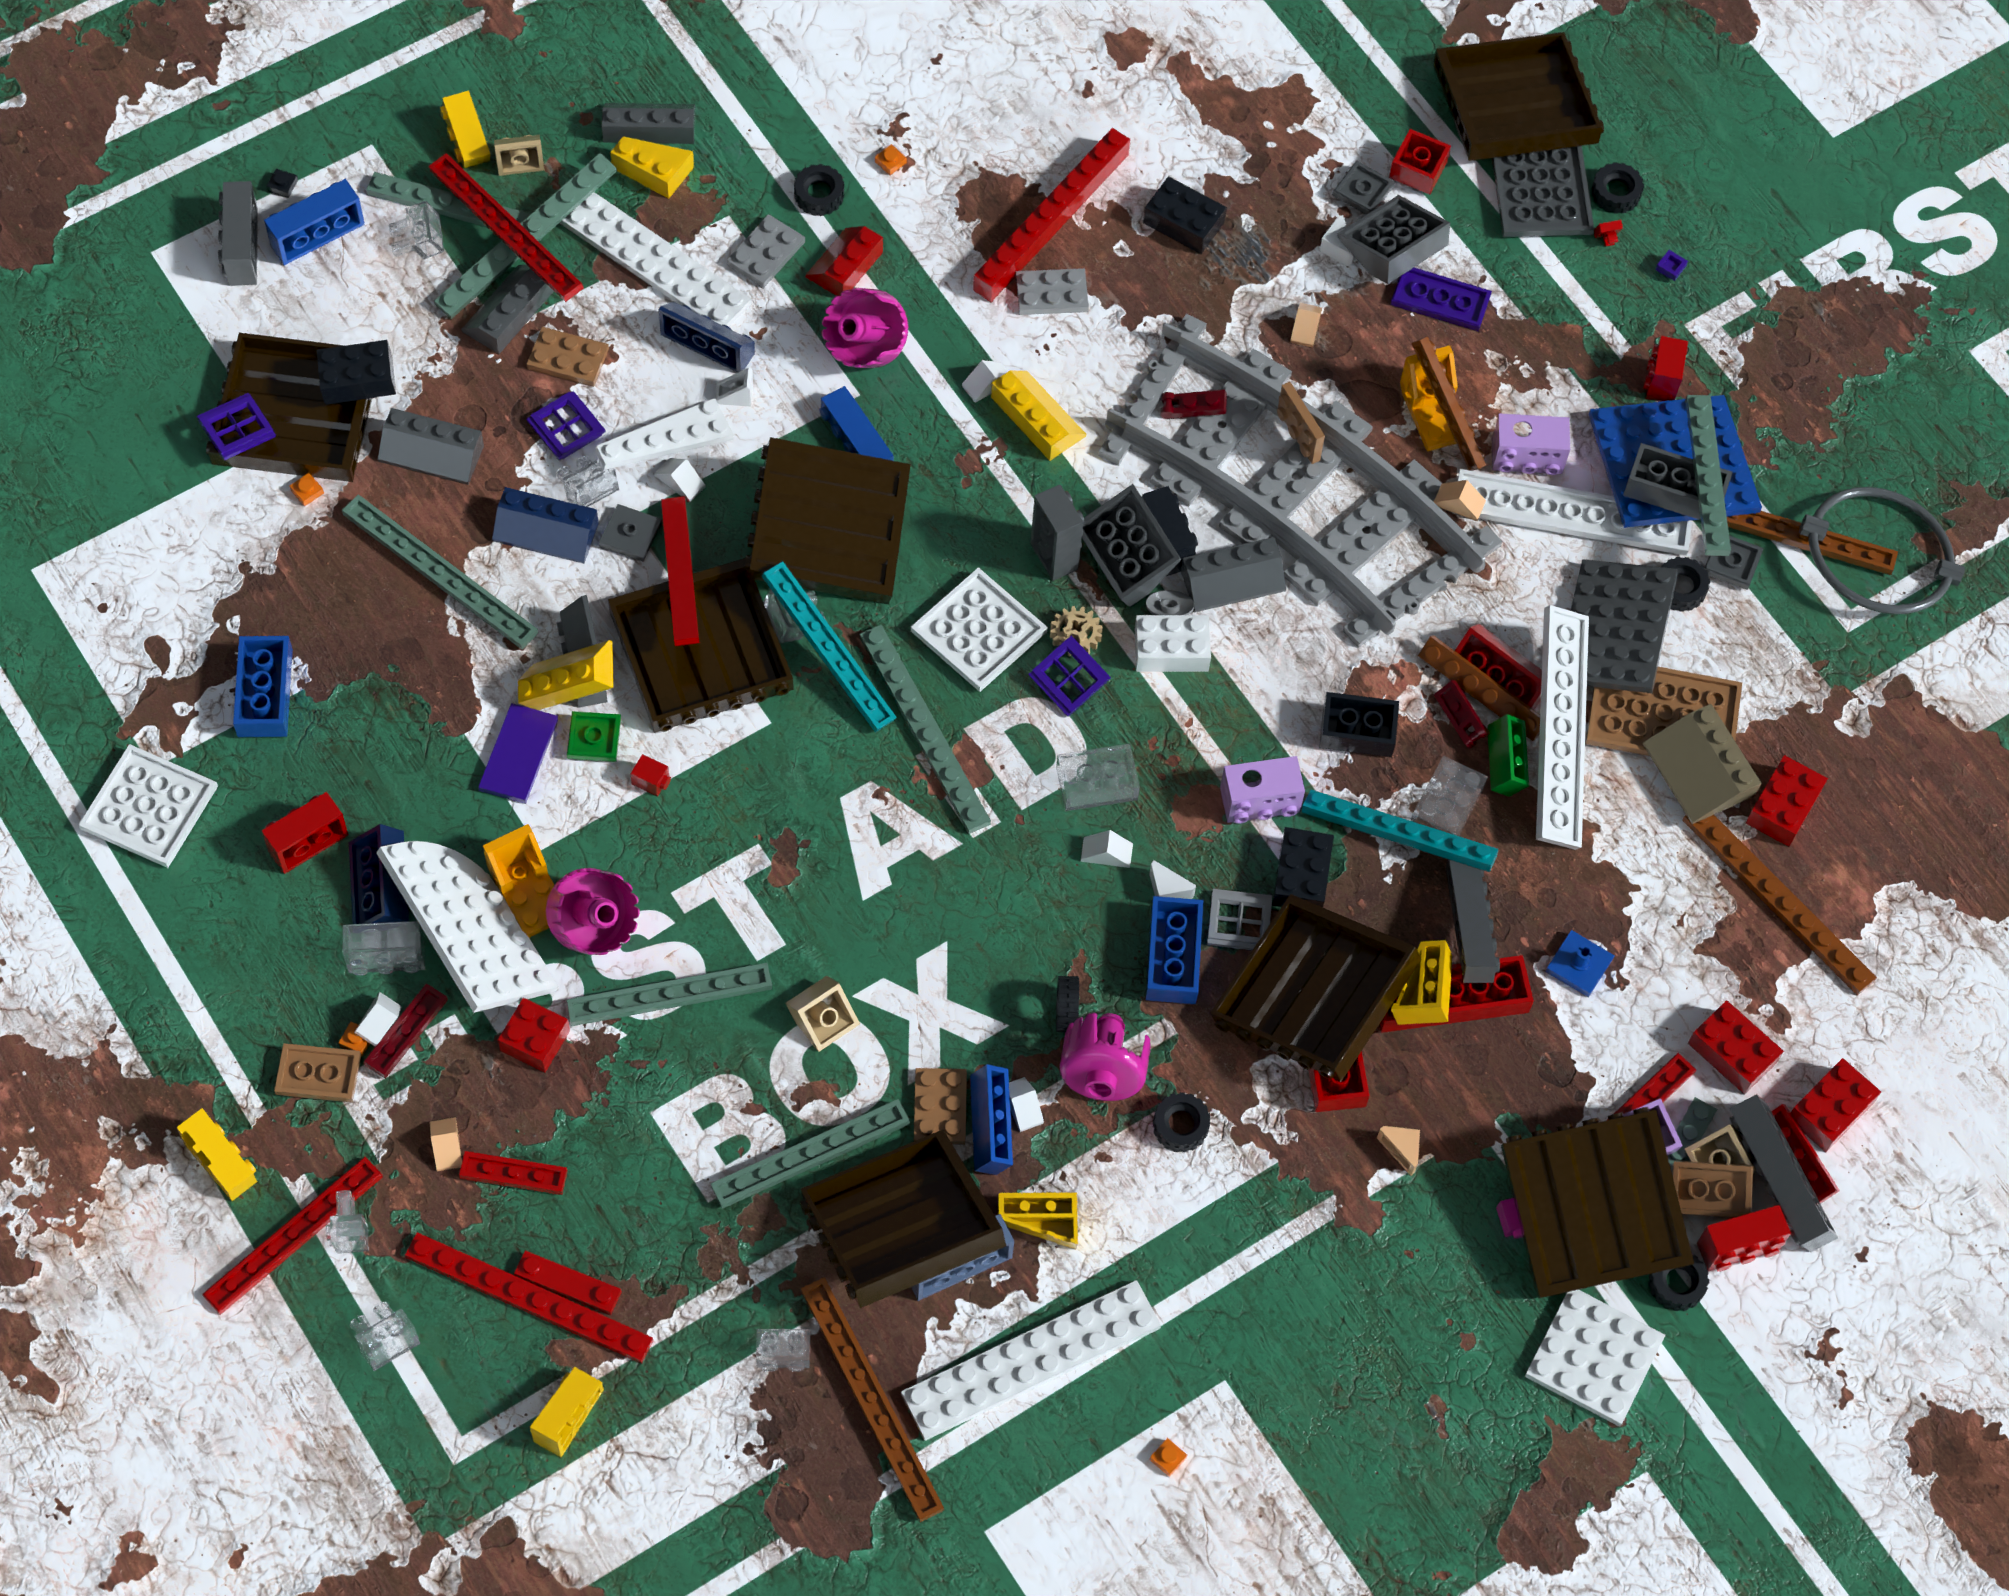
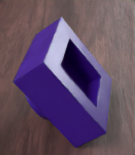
M1668 250L1657 264L1655 270L1675 281L1686 268L1688 261Z

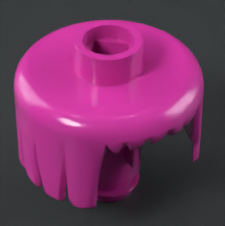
M852 288L851 290L842 291L841 296H835L831 301V304L834 305H829L825 310L829 316H825L822 320V325L827 328L823 329L822 337L824 340L829 341L825 343V346L829 351H832L831 355L834 359L850 367L878 368L892 362L902 352L908 337V320L903 307L897 299L885 291L869 288Z
M581 868L564 875L554 885L546 904V918L552 934L566 948L589 955H606L609 952L620 949L622 944H626L630 940L629 934L636 931L638 924L634 919L639 917L640 910L634 905L639 900L632 893V886L624 881L622 876L595 868Z
M1090 1013L1087 1014L1084 1021L1083 1017H1079L1068 1026L1065 1033L1060 1062L1061 1076L1073 1091L1091 1099L1118 1101L1129 1098L1141 1090L1146 1080L1151 1049L1149 1036L1145 1035L1142 1053L1139 1057V1055H1135L1132 1051L1128 1052L1123 1047L1125 1024L1119 1015L1105 1013L1097 1020V1014Z

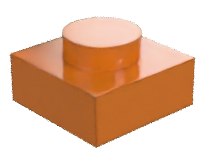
M891 144L875 156V163L889 175H892L907 163V157Z
M310 473L289 485L292 493L304 506L324 494L323 488Z
M350 1022L339 1041V1046L346 1050L360 1051L363 1057L370 1043L354 1033L358 1024Z
M1167 1438L1150 1456L1149 1460L1170 1477L1187 1459L1188 1455Z

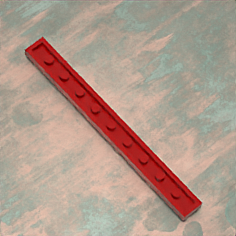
M447 153L428 166L432 174L565 302L584 289L582 283Z
M418 1232L405 1253L406 1259L641 1364L654 1341L653 1337Z

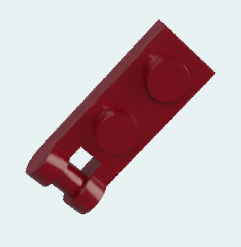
M1226 390L1178 394L1164 392L1161 400L1164 405L1161 408L1160 415L1164 419L1226 414Z
M1451 680L1434 694L1463 743L1469 749L1477 744V740L1480 738L1484 739L1490 734L1456 681ZM1473 726L1475 730L1470 734L1467 729Z

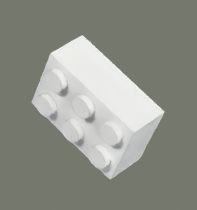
M1136 615V672H1209L1211 661L1209 615Z

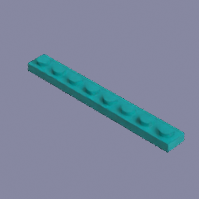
M782 561L764 572L761 577L876 733L897 718L784 562Z
M1312 789L1302 806V813L1487 872L1491 871L1498 855V848Z

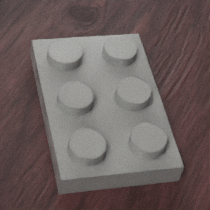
M768 214L727 259V266L762 288H765L805 243V237Z
M1085 268L1016 271L1019 315L1088 312L1089 304Z

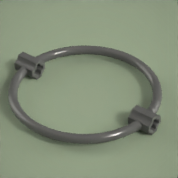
M1856 487L1840 491L1826 499L1813 516L1805 514L1800 525L1799 533L1809 537L1812 558L1825 580L1838 593L1851 602L1872 611L1886 614H1909L1924 610L1939 601L1951 584L1958 586L1965 572L1964 566L1955 563L1952 545L1940 523L1921 505L1894 491L1876 487ZM1859 496L1891 500L1913 511L1929 525L1942 546L1945 560L1941 559L1934 573V578L1941 581L1940 585L1927 598L1905 605L1879 603L1855 593L1835 577L1822 557L1818 540H1824L1830 522L1823 520L1826 512L1843 500Z

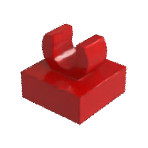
M1616 220L1600 223L1594 228L1595 238L1603 237L1605 247L1615 245L1618 242L1617 234L1623 229L1622 221Z

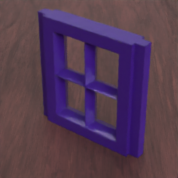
M574 391L566 393L527 418L529 425L558 460L565 459L606 432L605 428ZM567 404L577 415L568 422L557 411ZM552 413L562 423V426L553 431L542 420ZM579 420L590 431L580 438L570 427V425ZM567 429L575 441L564 447L555 435Z
M249 393L197 416L200 425L224 460L276 437L273 428ZM248 407L253 416L237 423L232 414ZM228 417L232 426L216 432L211 424ZM257 421L261 430L245 436L240 427ZM236 430L241 439L225 446L220 436Z
M1072 635L1028 674L1067 717L1073 714L1111 679ZM1067 651L1079 663L1070 673L1058 661ZM1053 663L1066 675L1057 685L1044 672ZM1082 668L1095 680L1087 689H1084L1073 677ZM1069 680L1082 692L1073 701L1060 690Z

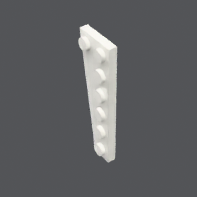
M711 399L599 444L595 448V453L603 469L606 470L731 441L734 433L716 399Z

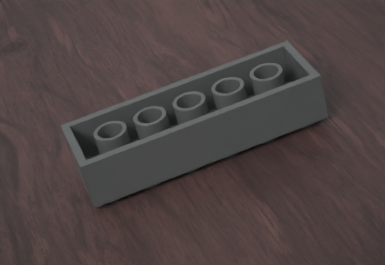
M1756 1094L1729 1108L1733 1115L1729 1117L1735 1130H1739L1740 1134L1745 1137L1741 1140L1746 1151L1751 1153L1753 1158H1756L1757 1161L1753 1162L1758 1174L1768 1181L1765 1187L1771 1198L1775 1199L1777 1203L1779 1202L1787 1223L1792 1227L1790 1235L1796 1245L1799 1244L1801 1248H1806L1808 1251L1813 1252L1838 1239L1834 1228L1768 1104Z

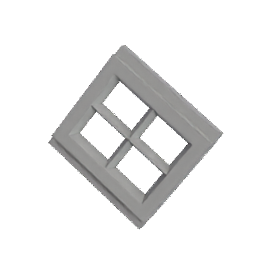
M1213 889L1207 945L1253 950L1270 925L1272 895ZM1220 903L1239 905L1238 917L1219 916ZM1243 907L1262 908L1261 920L1242 918ZM1218 920L1237 922L1236 935L1217 933ZM1242 923L1261 925L1260 937L1241 935Z

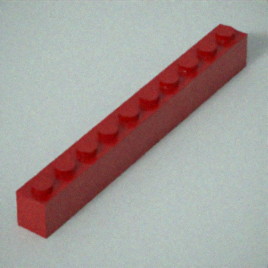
M1112 127L974 274L973 291L989 302H992L1016 277V271H1021L1128 157L1131 139Z

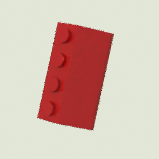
M1480 623L1470 627L1455 651L1532 709H1535L1541 702L1542 669Z

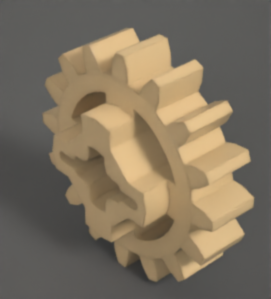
M1072 606L1070 612L1065 608L1062 609V616L1056 614L1055 621H1051L1050 629L1052 630H1050V638H1053V646L1061 645L1072 635L1090 654V647L1096 650L1098 642H1101L1103 627L1099 625V617L1093 618L1092 610L1085 613V607H1081L1080 611H1076L1075 606ZM1065 624L1063 631L1060 632L1061 627ZM1092 631L1091 637H1090L1089 639H1087V636H1088V635L1090 634V632Z

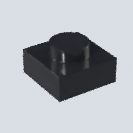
M275 169L266 186L267 191L289 198L298 182V177L295 174Z

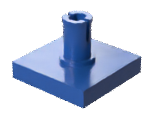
M1571 930L1545 972L1589 998L1615 955Z

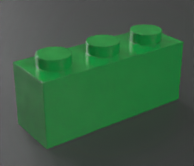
M1506 714L1488 724L1487 729L1490 732L1488 735L1491 790L1510 797L1529 787L1525 721Z

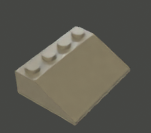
M1712 704L1689 713L1643 742L1644 748L1692 824L1755 797L1762 784Z

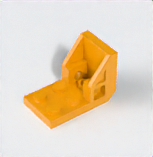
M1451 346L1437 348V358L1445 367V375L1448 382L1452 384L1455 392H1457V377ZM1417 355L1407 356L1400 380L1401 391L1426 451L1457 444Z
M529 824L483 845L487 867L494 883L506 900L522 931L530 938L549 928L546 918V904L554 883L548 874L547 865L535 835Z

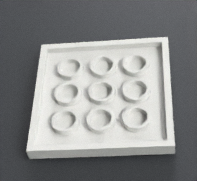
M979 567L911 626V632L979 692L1038 641L1048 629L1046 625Z
M129 744L79 823V827L85 832L168 868L218 785L217 782Z
M1580 1290L1567 1292L1525 1377L1620 1427L1658 1352L1665 1334Z

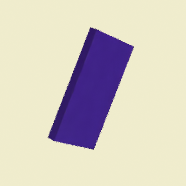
M1414 267L1400 276L1391 305L1479 332L1492 291Z
M511 703L480 781L479 791L526 804L557 725L558 716Z

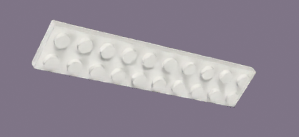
M595 192L560 222L561 225L675 303L686 305L692 311L700 315H706L718 324L730 327L752 304L751 298Z
M1464 469L1459 470L1457 481L1468 480L1486 500L1479 516L1480 519L1687 556L1689 551L1692 520L1624 528L1614 496Z
M1549 605L1544 607L1536 840L1576 850L1582 848L1589 616Z
M1136 1280L901 1391V1396L924 1441L1159 1330L1161 1324Z

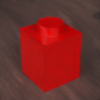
M644 754L641 755L630 773L632 785L657 797L662 789H667L671 781L669 767Z

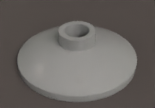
M1165 590L1151 594L1146 600V608L1153 615H1189L1194 609V601L1185 593Z

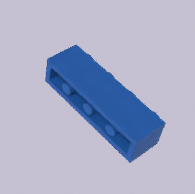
M846 386L821 397L820 415L824 421H829L834 436L842 440L846 452L893 461L894 455Z
M986 1064L970 1075L974 1171L997 1175L1013 1165L1009 1073L1006 1068Z

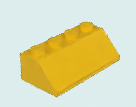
M1010 370L992 382L991 398L1049 461L1086 437V433L1028 371Z
M608 640L534 663L518 679V703L535 710H541L613 688L612 641Z

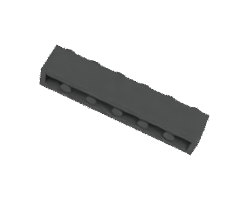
M1447 859L1445 870L1463 983H1494L1495 972L1500 971L1499 957H1495L1497 942L1496 938H1492L1491 935L1493 934V919L1488 917L1490 915V901L1485 899L1487 895V882L1482 881L1484 870Z

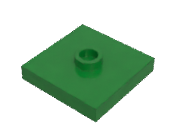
M572 711L567 759L617 762L621 714Z

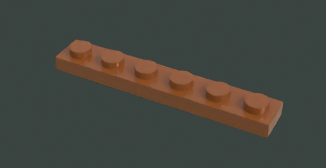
M1428 336L1411 343L1468 470L1474 471L1486 466L1484 453L1476 444L1475 433L1466 422L1465 411L1457 402L1455 389L1447 380L1445 367L1437 358L1434 343L1429 340Z
M1434 635L1429 637L1418 654L1421 659L1449 680L1456 681L1460 688L1500 718L1508 714L1524 720L1526 724V737L1531 741L1537 739L1540 734V714L1437 637Z

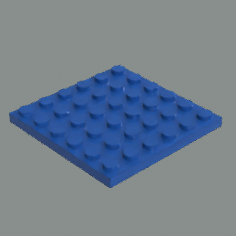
M1711 396L1720 468L1733 472L1724 498L1726 515L1735 516L1760 513L1762 506L1725 396ZM1686 399L1596 408L1589 411V419L1624 528L1699 520L1623 496L1641 443L1693 459Z

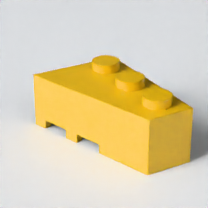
M469 91L442 98L440 112L443 120L447 123L449 139L454 141L456 147L454 153L457 161L462 162L464 168L490 161V151Z
M624 136L610 152L611 163L616 167V171L668 199L694 168L693 151Z
M1446 940L1420 942L1417 949L1421 961L1401 990L1397 1002L1393 1003L1391 1008L1398 1025L1448 1022L1452 953Z
M203 1108L177 1126L184 1145L231 1201L257 1183L254 1175L256 1172L255 1167L248 1159L244 1161L239 1155L241 1152L232 1140L229 1142L226 1139L223 1129L217 1122L214 1123Z
M998 1193V1215L1001 1214L1008 1228L1077 1249V1193Z
M576 1367L570 1373L567 1372L562 1378L558 1390L551 1396L546 1406L530 1426L534 1443L562 1457L603 1392L602 1382Z

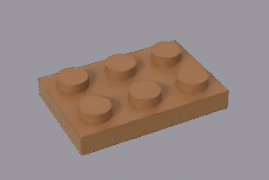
M542 327L527 362V369L594 387L609 351V344Z
M1291 382L1285 383L1281 387L1279 396L1278 417L1281 421H1285L1290 436L1299 443L1302 455L1308 457L1311 464H1314L1321 459L1325 435Z
M283 1043L274 1090L275 1094L353 1102L361 1052Z
M916 1068L914 1141L944 1130L952 1145H965L967 1069Z
M1689 1161L1673 1162V1180L1682 1214L1735 1218L1752 1213L1753 1166Z

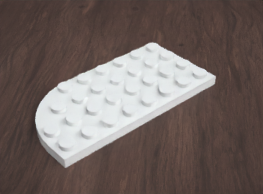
M408 841L379 848L377 855L473 1013L518 1002L523 997L530 999L556 992L559 985L528 935L522 931L500 890L490 875L480 866L455 850L430 842Z

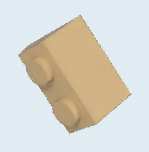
M526 135L524 137L494 140L499 176L544 171L540 135Z
M825 976L786 1002L794 1021L819 1052L860 1025L842 987L837 981L828 976Z
M1732 1124L1685 1148L1691 1162L1753 1166V1173L1757 1172L1753 1164L1755 1162L1751 1153L1746 1151L1739 1131H1736Z

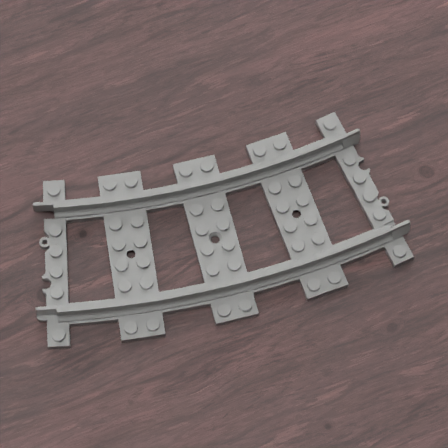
M1188 314L1185 315L1177 328L1166 322L1162 325L1161 334L1178 342L1179 345L1176 351L1166 346L1159 356V361L1155 359L1149 361L1148 375L1139 389L1132 391L1131 398L1136 400V403L1125 402L1123 414L1111 408L1107 411L1105 427L1111 430V433L1100 448L1098 456L1119 466L1129 449H1132L1161 465L1151 477L1150 483L1159 489L1169 486L1172 494L1175 493L1178 500L1190 506L1200 492L1204 491L1231 509L1219 522V527L1240 543L1245 544L1275 537L1276 543L1297 560L1284 571V577L1316 606H1319L1332 593H1335L1358 616L1343 628V632L1358 648L1379 634L1380 630L1387 635L1393 633L1395 622L1404 616L1405 609L1411 615L1417 614L1420 606L1419 603L1424 602L1439 590L1446 591L1447 584L1444 582L1445 579H1450L1457 583L1458 577L1466 572L1468 568L1475 573L1482 571L1486 565L1485 557L1502 545L1503 541L1487 525L1470 537L1434 503V500L1442 483L1415 459L1399 472L1366 446L1362 441L1372 432L1373 426L1337 400L1324 413L1302 400L1325 435L1320 461L1311 464L1308 457L1302 455L1300 445L1296 441L1251 489H1248L1219 469L1265 409L1278 416L1277 408L1281 387L1289 380L1292 371L1254 348L1241 362L1200 340L1207 323ZM1186 363L1224 384L1221 390H1226L1227 406L1226 414L1198 417L1177 444L1145 426V424L1162 399V394L1167 391L1183 364ZM1219 422H1225L1226 427L1219 428L1217 424ZM1344 462L1377 488L1378 491L1317 542L1289 518ZM1299 475L1300 479L1295 480L1292 478V476ZM1416 522L1447 554L1380 601L1354 574ZM1364 527H1369L1371 529V533L1365 534L1363 533L1362 529Z

